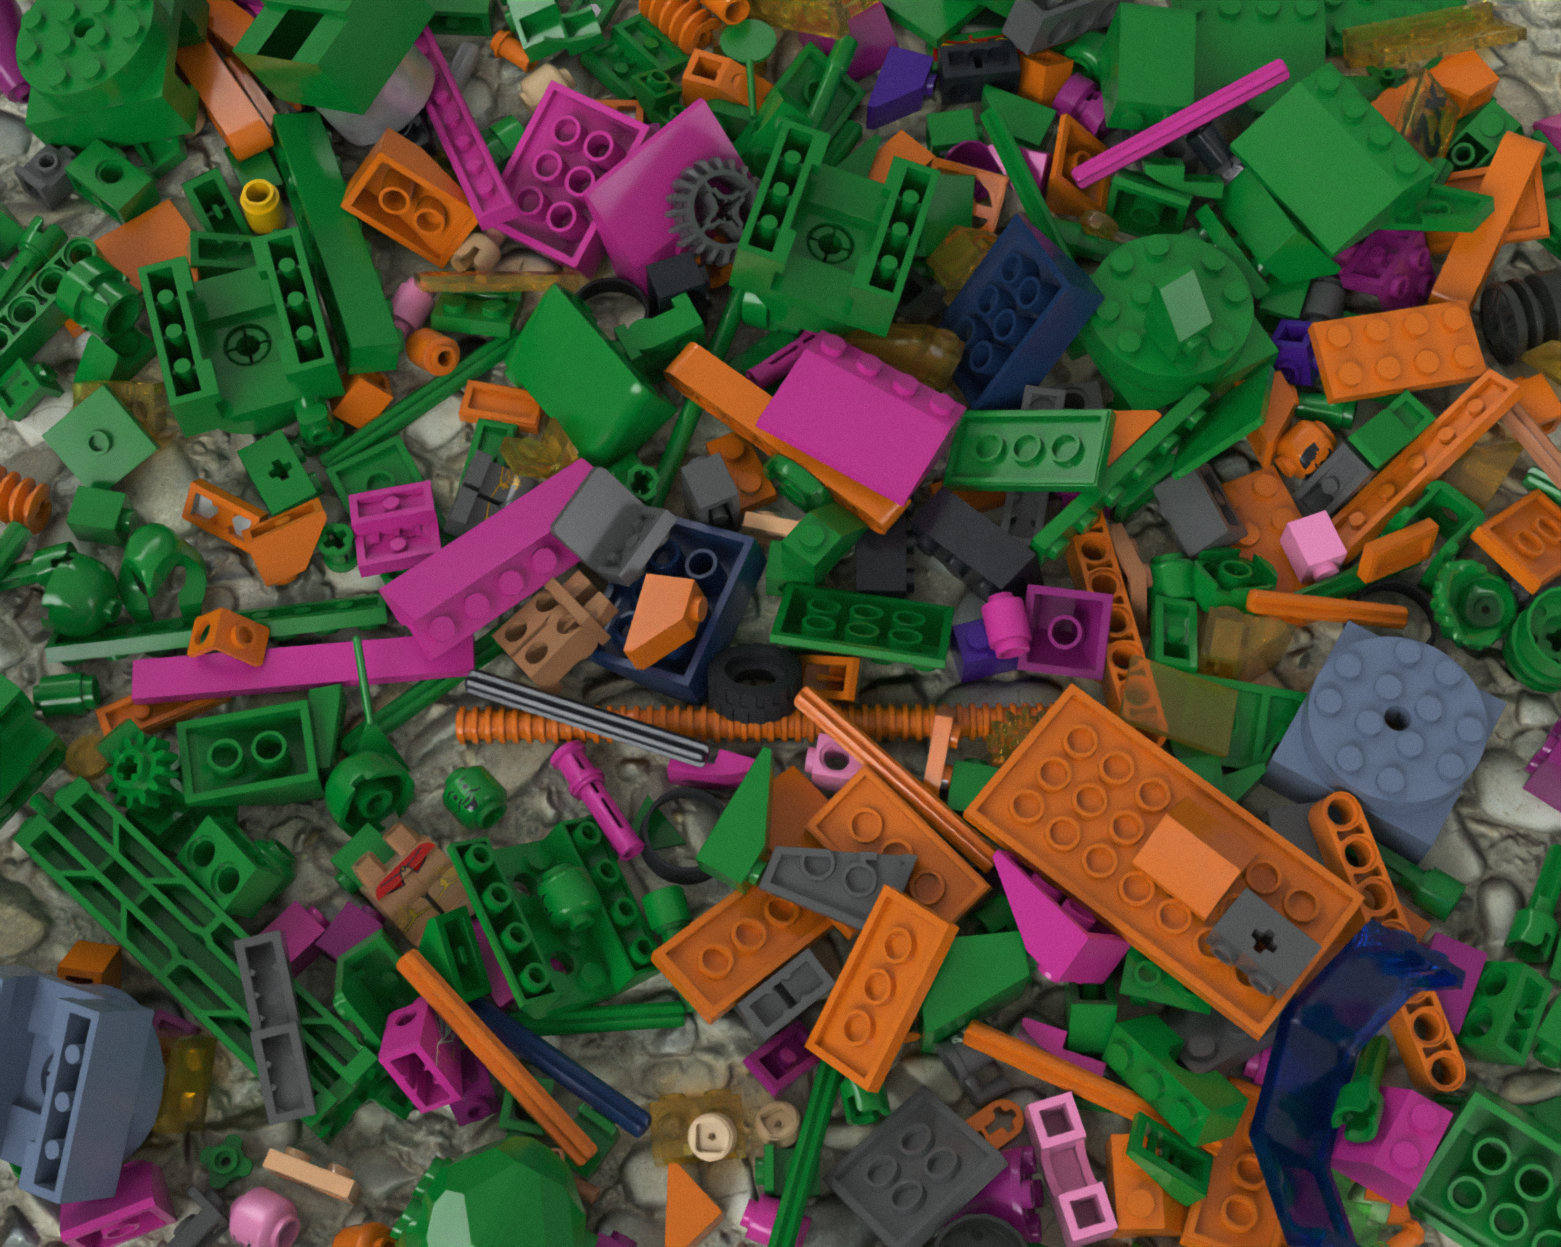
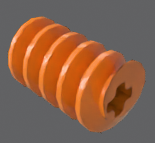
M639 0L638 9L641 15L648 18L652 25L658 27L662 34L668 36L671 42L679 46L681 51L687 55H692L695 48L699 50L707 48L720 32L721 21L716 17L711 18V12L708 9H701V3L698 0Z
M0 465V521L5 524L16 521L28 528L32 535L39 534L46 527L52 512V504L49 499L50 487L45 483H41L36 487V482L33 478L26 477L22 480L19 472L12 471L7 474V469Z

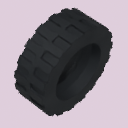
M754 642L752 644L741 643L738 646L725 648L723 652L717 653L714 656L713 661L709 662V704L715 708L717 714L725 716L726 719L739 721L742 724L757 723L758 725L779 721L785 716H790L795 709H798L794 706L793 702L795 696L802 689V664L799 663V658L796 655L790 653V650L777 647L775 644H762V642ZM747 680H765L772 682L771 684L762 686H747L739 684L740 682Z

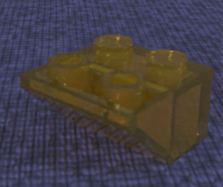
M1210 606L1197 638L1198 669L1196 674L1250 683L1279 666L1295 633L1296 625L1286 623L1277 616L1264 615L1258 617L1243 614L1239 609L1230 606L1218 608Z

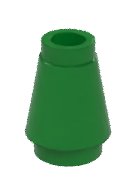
M1300 392L1298 397L1299 405L1296 408L1295 416L1303 417V419L1312 422L1321 421L1328 428L1341 432L1342 429L1352 430L1358 400L1328 405L1325 393Z

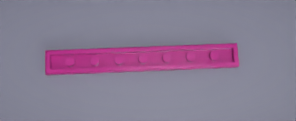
M426 25L414 42L431 62L435 72L433 89L424 107L483 232L518 217L519 213L429 25Z
M474 633L434 660L428 659L414 636L362 640L369 685L466 677L471 669L476 668ZM353 641L268 648L265 651L263 664L259 667L251 666L224 653L203 654L195 658L186 655L133 660L131 699L135 705L304 691L335 684H342L343 687L360 686Z

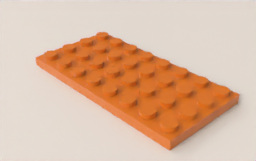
M1073 683L1066 688L963 813L965 820L1006 851L1014 854L1019 861L1034 872L1036 871L1040 877L1056 889L1061 890L1065 896L1078 903L1084 910L1095 916L1098 921L1125 939L1127 943L1257 1041L1260 1040L1366 899L1365 896ZM1186 796L1260 851L1258 856L1205 921L1131 865L1133 859L1165 814ZM1246 887L1322 947L1280 1001L1273 995L1265 996L1258 992L1249 983L1248 975L1235 965L1228 966L1218 960L1211 952V946L1205 942L1212 928ZM1259 942L1253 948L1258 953H1261L1267 947Z

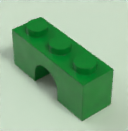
M1153 1013L1116 1023L1102 1056V1060L1194 1148L1233 1136L1249 1101L1246 1096L1217 1070L1208 1073H1194L1177 1065L1176 1061L1185 1041L1156 1014Z

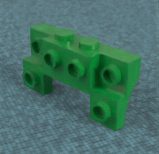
M500 0L503 6L508 5L509 10L504 12L505 18L513 33L518 32L523 50L531 63L564 48L567 49L572 57L606 42L591 5L578 11L563 14L559 0Z

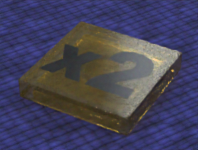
M1426 68L1413 69L1394 128L1430 164L1434 157L1446 158L1461 108Z

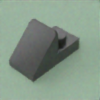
M1350 441L1343 442L1295 492L1292 499L1304 517L1326 510L1330 519H1332L1358 494V491L1378 470Z

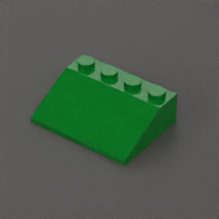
M1324 0L1169 1V8L1195 10L1194 103L1276 59H1282L1288 68L1290 78L1247 102L1255 112V116H1261L1298 81L1325 65L1326 20Z
M1331 62L1298 81L1236 138L1229 147L1233 154L1331 259L1424 200L1435 174L1433 167Z
M787 582L769 642L775 645L787 646L788 649L795 652L813 650L827 652L831 656L866 658L880 665L906 664L926 672L936 669L945 670L954 607Z
M1474 1081L1454 1112L1416 1190L1407 1200L1409 1212L1463 1247H1561V1134L1482 1084Z

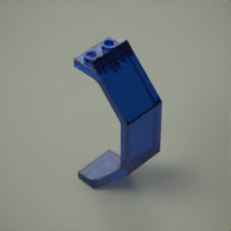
M1372 918L1282 1011L1249 1132V1137L1285 1240L1290 1247H1362L1356 1242L1331 1171V1157L1339 1127H1332L1331 1118L1339 1090L1351 1082L1356 1059L1362 1048L1411 996L1421 991L1461 990L1465 980L1466 971L1449 962V957L1446 954L1437 950L1427 949L1416 942L1417 938L1413 934L1402 930H1390Z

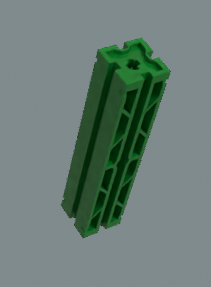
M81 775L73 782L66 783L59 788L53 797V802L43 792L33 795L29 800V805L37 814L28 817L20 826L19 832L12 839L259 1079L250 1037L252 1027L233 942L250 936ZM293 978L318 1114L299 1119L328 1146L353 1120L352 1115L364 1103L368 1105L371 1102L366 1097L370 1090L381 1079L390 1074L373 1052L364 1046L354 1034Z

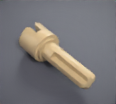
M493 228L481 233L469 234L451 258L452 266L457 272L469 271L471 267L476 269L475 271H492L501 258L499 247L507 236ZM472 275V282L482 283L488 275Z

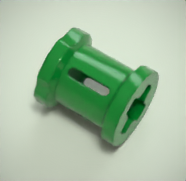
M332 522L325 525L317 542L326 566L336 573H347L358 565L356 543L354 542L355 537L351 528L344 523ZM330 534H332L333 539H334V540H332V541H330V538H329V535H330ZM347 555L349 560L345 561L344 556Z

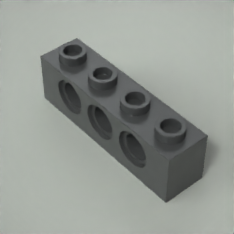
M1015 0L1001 32L1014 43L1017 49L1023 51L1026 55H1030L1080 37L1087 31H1096L1110 26L1119 3H1134L1135 0Z

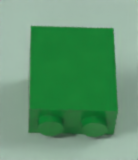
M1125 2L1119 3L1097 56L1106 127L1143 131L1194 103L1195 10Z
M1020 931L955 937L917 1013L919 1017L917 1022L918 1033H921V1038L919 1039L921 1053L935 1050L938 1043L947 1040L966 1028L971 1020L981 1022L1022 998L1026 984L1032 981L1031 972H1035L1036 962L1026 951Z

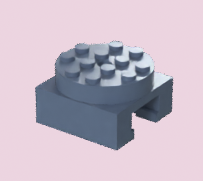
M1348 620L1266 768L1267 772L1260 784L1297 804L1318 802L1334 792L1343 791L1350 793L1360 803L1374 840L1417 866L1433 846L1463 786L1478 765L1486 742L1507 703L1477 688L1466 671L1455 660L1439 649L1414 639L1395 636L1380 637ZM1385 720L1394 721L1399 725L1401 731L1391 729ZM1329 805L1328 815L1335 824L1341 825L1340 812L1335 807Z
M0 965V1159L22 1167L18 1184L19 1189L59 1205L115 1197L122 1162L141 1146L150 1130L154 1127L162 1099L166 1067L163 1062L159 1039L152 1025L154 1010L139 1005L130 995L110 985L95 983L76 984L22 965Z

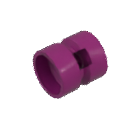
M1076 72L1064 83L1058 92L1052 109L1057 110L1056 118L1060 120L1061 115L1067 113L1099 141H1102L1112 130V128L1106 127L1102 92L1097 91L1098 86L1096 82L1082 73Z

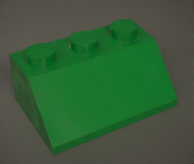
M1247 168L1239 173L1223 189L1222 199H1213L1222 211L1218 218L1232 233H1238L1234 237L1235 242L1247 254L1254 255L1250 262L1264 277L1272 274L1285 284L1334 275L1342 269L1335 258L1331 259Z

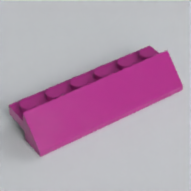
M583 458L576 460L378 589L400 625L408 626L429 660L436 659L543 587L552 577H558L581 561L551 534L550 527L588 473L594 468Z

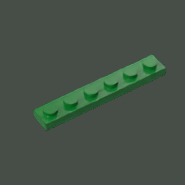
M1198 384L1106 469L1102 492H1082L1032 538L1029 549L1036 553L1040 567L1049 558L1053 561L1059 559L1070 546L1071 542L1069 540L1077 532L1082 535L1088 532L1098 520V513L1105 506L1110 509L1113 508L1127 491L1125 487L1133 480L1137 483L1141 482L1154 467L1153 461L1161 454L1164 457L1170 455L1181 441L1180 436L1187 429L1194 432L1199 428L1208 416V412L1205 409L1211 394Z

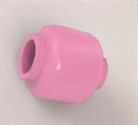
M259 1186L249 1190L246 1194L236 1198L229 1210L230 1236L237 1244L243 1247H291L300 1231L298 1208L294 1202L269 1188Z

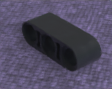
M1246 102L1188 133L1185 141L1209 172L1214 171L1234 156L1233 152L1229 149L1230 144L1250 127L1255 117V112Z

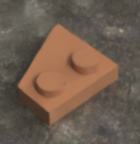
M1121 522L1107 525L1139 636H1146L1147 588L1152 587L1153 584L1150 567L1147 562L1142 563L1140 561L1137 542L1134 537H1128Z

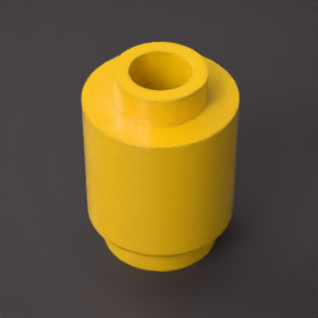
M263 179L252 180L244 186L240 196V203L250 228L261 235L271 233L272 229H282L286 223L287 214L278 189Z

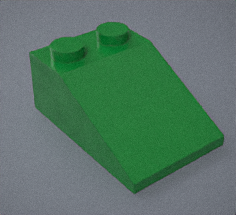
M307 699L176 723L187 807L286 805L325 797L324 781L318 767L311 711Z

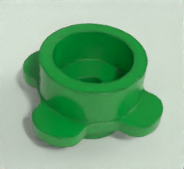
M228 1135L223 1143L215 1147L207 1146L200 1152L199 1160L203 1165L207 1166L210 1173L209 1184L215 1189H224L228 1183H234L241 1178L248 1177L253 1170V1163L250 1159H247L246 1154L243 1152L244 1142L238 1135ZM229 1158L230 1164L228 1166H223V1159Z

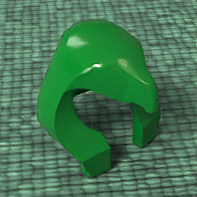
M149 523L138 527L128 539L118 572L119 594L126 610L135 619L136 623L155 620L149 599L140 590L141 582L144 583L149 597H156L159 586L165 581L174 566H182L186 570L185 585L178 593L182 616L202 614L201 606L207 584L205 560L197 549L164 524Z

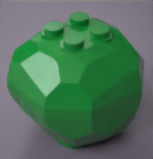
M512 1136L494 1141L461 1154L454 1160L448 1156L442 1159L436 1155L418 1181L411 1194L413 1197L398 1217L389 1234L390 1237L396 1240L394 1244L396 1247H595L599 1238L597 1234L585 1228L586 1215L570 1166L548 1146L532 1137Z

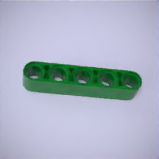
M79 236L68 241L0 311V378L19 357L30 360L64 323L70 319L56 305L57 288L67 271L77 262L89 256H101L110 262L92 239Z

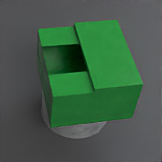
M260 0L265 6L232 50L279 100L314 106L349 143L358 146L372 145L378 142L388 127L399 132L409 124L423 108L431 94L435 80L434 68L414 42L435 14V11L425 0Z

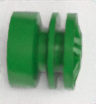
M1561 586L1549 588L1537 596L1516 617L1510 630L1503 635L1502 653L1510 672L1520 683L1530 689L1549 694L1561 692Z

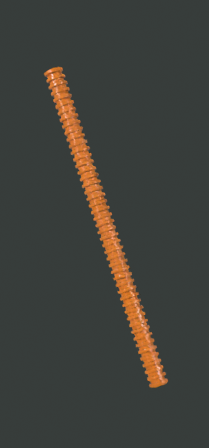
M889 703L888 708H882L881 704H875V708H868V704H862L861 708H855L854 704H848V708H841V704H835V707L870 738H875L876 742H881L882 738H888L889 742H895V738H902L903 742H908L909 738H915L916 742H921L922 737H928L929 742H931L938 709L934 703H929L928 708H922L921 703H916L915 708H908L907 703H902L901 708H895L894 703ZM942 703V707L955 709L953 722L961 723L958 742H961L963 737H968L969 741H975L976 737H982L983 741H989L990 737H995L996 741H1002L1003 737H1009L1010 741H1016V737H1022V740H1024L1054 703H1049L1048 707H1043L1042 703H1036L1035 707H1030L1029 703H1022V707H1016L1015 703H1009L1008 707H1003L1002 703H996L995 707H989L988 703H982L981 707H976L975 703H969L968 707H962L961 703H956L955 707H949L948 703ZM608 705L604 709L688 737L701 739L704 742H707V739H714L715 743H720L721 739H727L728 743H734V739H741L742 743H747L748 739L754 738L755 743H760L761 738H768L769 743H774V738H781L782 743H787L788 738H795V742L799 743L801 738H808V742H814L815 738H818L819 733L826 734L799 709H795L793 714L788 717L785 716L779 721L758 725L757 723L742 724L739 721H730L725 716L717 714L715 708L707 709V705H701L700 709H694V705H688L687 709H681L680 705H674V709H667V705H661L660 709H654L653 705H648L647 709H641L640 705H634L633 709H627L626 705H621L620 709H614L613 705ZM460 706L456 713V738L460 745H465L467 740H472L473 744H480L481 740H485L486 744H493L494 740H499L500 744H506L507 740H512L513 744H519L521 740H526L527 744H533L534 740H539L540 744H546L547 740H553L554 744H559L561 740H566L567 743L580 740L586 744L587 739H593L594 744H599L601 739H606L608 744H613L614 742L613 739L514 707L512 710H507L506 706H500L499 710H494L493 706H487L486 710H481L479 706H474L472 710H467L466 706Z

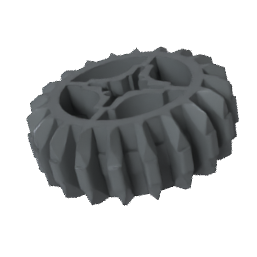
M720 157L709 158L707 162L701 159L694 162L693 168H684L680 172L682 179L673 180L672 184H670L676 193L667 195L665 199L674 206L672 210L666 211L664 216L669 219L674 218L675 225L671 226L668 232L670 234L679 233L680 238L677 241L676 247L683 248L689 246L688 251L692 252L694 258L700 256L701 264L703 263L706 266L713 262L717 267L727 266L729 262L734 264L737 247L758 193L755 186L760 178L756 176L747 178L749 167L742 165L736 168L735 159L730 158L723 162ZM707 180L721 183L731 192L724 195L716 187L711 188ZM694 204H695V206H696V208H697V216H696V217H695V211H694ZM712 229L719 236L724 235L729 243L715 242L704 233Z

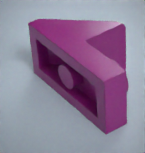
M799 1020L748 1055L743 1061L746 1069L775 1101H778L794 1082L820 1064L821 1059L804 1047L811 1033Z

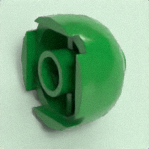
M1214 547L1201 551L1198 560L1195 559L1191 575L1194 601L1197 602V607L1212 618L1214 622L1221 625L1240 624L1256 619L1261 614H1255L1246 609L1248 592L1252 589L1275 591L1278 580L1276 569L1263 557L1254 554L1251 561L1247 558L1239 557L1241 549L1232 547Z
M72 552L69 556L74 559L69 564L60 562L48 581L41 606L49 609L48 620L41 618V624L46 631L54 634L82 639L99 633L105 629L109 622L114 623L121 613L123 603L119 599L120 592L117 578L109 567L93 557Z
M364 750L343 759L333 769L325 785V804L336 825L351 838L367 822L381 833L386 827L379 824L395 811L399 818L406 812L414 796L415 783L404 766L388 754Z

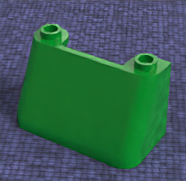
M554 282L543 293L504 359V363L508 367L504 373L518 388L524 386L579 452L575 455L577 460L583 458L593 467H603L606 469L630 452L635 453L679 409L667 395L663 394L660 396L656 394L657 391L650 384L651 381L645 375L638 372L596 323L598 320L592 315L594 311L583 298L561 284Z

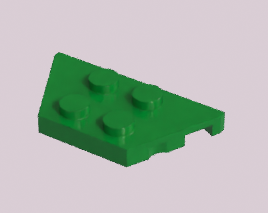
M1148 666L1167 729L1166 743L1170 755L1176 759L1219 756L1221 767L1238 770L1261 763L1265 764L1271 756V750L1278 742H1281L1308 694Z

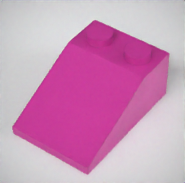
M997 850L992 858L1026 951L1039 963L1037 968L1040 973L1055 983H1060L1061 981L1075 982L1077 984H1103L1131 945L1098 921L1091 913L1084 910L1074 900L1065 896L1061 890L1056 889L1040 877L1036 871L1034 872L1019 861L1010 851Z

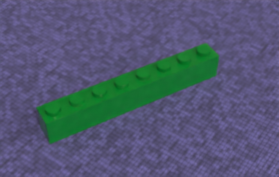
M319 112L273 114L271 137L274 141V146L271 148L347 373L352 375L396 370L398 355L404 351V336L400 328H395L393 305L390 298L384 297L382 274L379 268L375 269L373 266L372 246L369 239L364 240L362 235V220L340 207L348 182L344 183L342 178L340 156L334 155L332 150L331 130L329 127H324Z

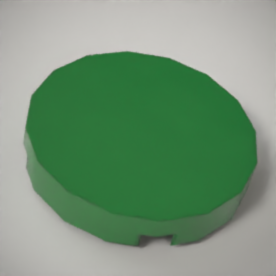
M773 454L764 464L763 472L767 480L771 481L775 477L780 483L777 487L780 491L779 493L807 514L812 510L835 502L827 489L815 477L792 460L780 454Z

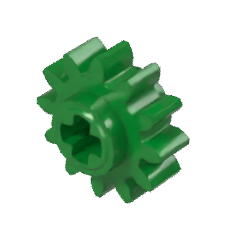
M140 732L137 740L129 737L124 739L125 750L123 752L113 750L114 765L106 768L105 773L113 776L114 780L105 789L116 794L113 801L115 805L144 813L147 806L156 809L160 807L159 795L161 793L165 795L172 794V789L168 785L171 779L179 777V773L172 770L170 765L175 763L179 756L168 751L171 744L169 741Z

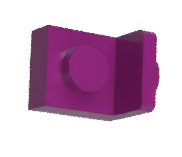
M468 1047L462 1049L463 1099L449 1104L459 1126L481 1121L487 1116L501 1111V1105L493 1088L487 1067Z

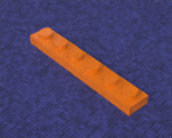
M1489 368L1331 519L1347 551L1342 564L1347 566L1364 549L1365 543L1373 541L1383 531L1389 520L1404 506H1409L1417 499L1429 483L1440 477L1523 397L1521 387Z

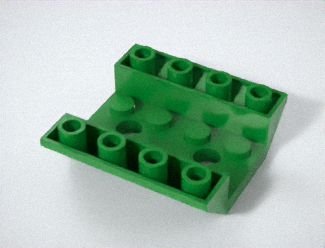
M592 815L559 822L543 840L493 850L486 836L451 843L447 846L448 854L519 1009L534 1019L538 1020L609 1001L661 973L650 960L652 952L658 948V945L601 828ZM563 863H572L573 867L586 868L602 898V906L593 915L595 922L590 927L577 933H571L569 928H552L536 898V890L541 884V876L551 868ZM514 882L523 884L528 889L530 896L528 897L526 894L518 892ZM550 959H555L562 963L565 967L566 975L554 970Z

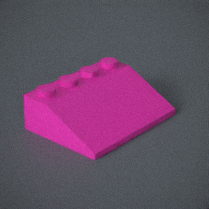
M551 80L501 175L519 216L492 228L551 261L592 280L606 253V249L582 192L656 132L649 125Z
M702 98L697 99L582 192L617 278L633 283L646 297L649 295L645 266L688 252L689 246L683 248L676 247L677 241L680 238L679 233L670 234L668 232L669 228L675 225L674 218L669 219L664 216L666 211L674 208L673 205L665 200L667 195L676 193L670 184H672L673 180L682 179L680 172L684 168H693L694 162L701 159L707 162L709 158L720 157L723 162L730 158L735 159L736 168L745 165L708 104ZM749 171L747 174V178H751V174ZM707 180L711 188L716 187L722 194L725 195L731 192L723 184ZM694 204V211H695V217H696V216H697V208H696V206H695V204ZM712 229L704 233L710 239L718 235Z
M821 330L804 349L759 417L756 427L903 507L950 446L967 407L954 401L950 396L939 393L920 383L913 376L902 373L881 362L878 357L867 354L846 343L841 337Z

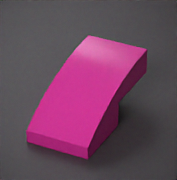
M719 749L715 763H706L704 767H696L670 758L667 767L669 783L698 789L738 788L755 759Z
M1026 1017L1023 1018L1017 1035L1020 1040L1103 1077L1107 1063L1062 1049L1068 1031Z

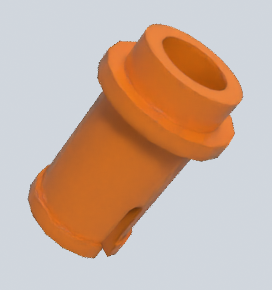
M499 30L491 40L490 49L494 51V56L498 59L504 57L527 74H529V71L532 72L537 66L539 60L533 63L530 62L521 42L515 38V33L508 30L505 32L504 30Z

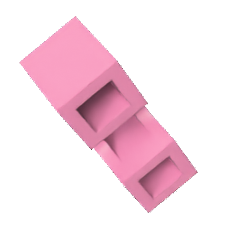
M1072 1092L1027 1104L1023 1113L1024 1123L1031 1144L1035 1148L1036 1159L1066 1247H1080L1112 1237L1118 1226L1103 1182H1097L1090 1167L1085 1148V1138L1087 1135Z

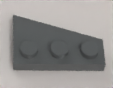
M776 846L759 885V890L862 931L884 884L896 887L902 892L905 891L918 855H888L863 851L856 853L830 851V849Z
M1295 993L1259 1041L1255 1040L1212 1006L1210 1015L1184 1010L1160 1017L1165 1024L1185 1041L1176 1061L1177 1065L1194 1073H1208L1217 1070L1221 1075H1224L1313 1020L1311 1008Z

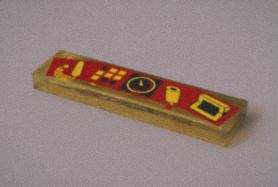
M573 271L414 272V286L421 292L546 291L554 282L561 284L570 291H577L579 289V275Z

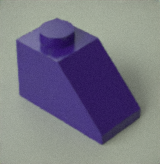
M890 45L867 105V129H878L922 109L926 95L933 96L938 81V74L933 73L934 57Z
M983 618L952 626L949 647L961 683L1017 670L1018 657L998 659L995 650L990 649Z

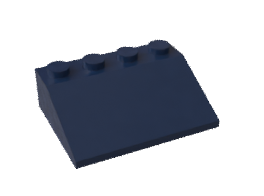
M1016 213L946 309L941 324L931 330L926 340L973 410H1020L1025 385L1039 386L1105 297L1082 268L1022 214Z
M675 516L678 520L670 529L668 540L663 546L656 549L647 561L644 574L637 581L633 582L630 587L608 583L603 595L619 610V613L603 627L611 638L603 646L598 642L597 648L586 660L664 696L701 707L708 695V664L710 661H713L717 653L723 652L725 648L730 646L765 568L767 559L754 537ZM646 573L695 579L702 593L707 598L708 603L706 617L703 622H699L695 637L645 670L636 669L623 649Z

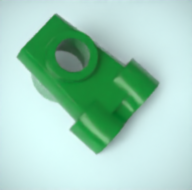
M317 395L306 396L294 404L293 410L300 428L296 440L305 456H316L322 448L332 447L347 437L343 424L332 418L323 397Z

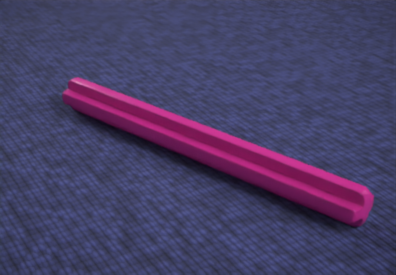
M1276 59L1074 167L1071 173L1076 185L1080 189H1085L1287 81L1290 78V74L1286 64L1282 59Z

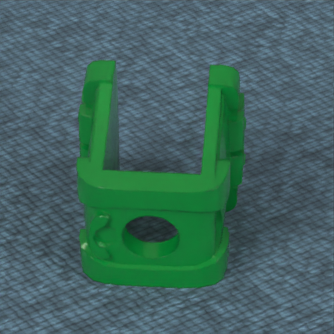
M1434 480L1425 487L1422 492L1423 497L1412 508L1404 506L1389 520L1378 537H1383L1427 518H1431L1439 525L1438 533L1448 541L1442 546L1417 584V587L1424 592H1429L1435 586L1434 583L1438 571L1442 569L1446 562L1449 560L1455 561L1456 558L1461 556L1470 542L1471 534L1477 527L1482 525L1485 519V514L1475 503L1448 483ZM1442 507L1452 510L1456 514L1458 522L1449 519L1444 514Z

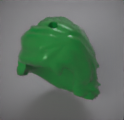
M1460 559L1456 562L1449 560L1438 571V575L1435 578V586L1432 588L1434 598L1430 601V608L1434 612V621L1439 624L1440 632L1444 639H1450L1457 648L1464 645L1469 649L1480 651L1493 645L1503 634L1510 630L1520 605L1507 581L1494 573L1488 572L1486 566L1482 563H1477V561L1471 559ZM1485 607L1490 608L1488 614L1482 612Z

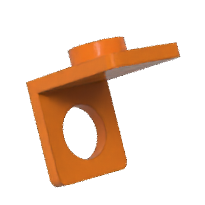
M221 607L195 619L187 656L195 658L217 650L251 666L259 667L263 664L270 630L262 624ZM210 624L209 633L200 644L201 635L207 625Z

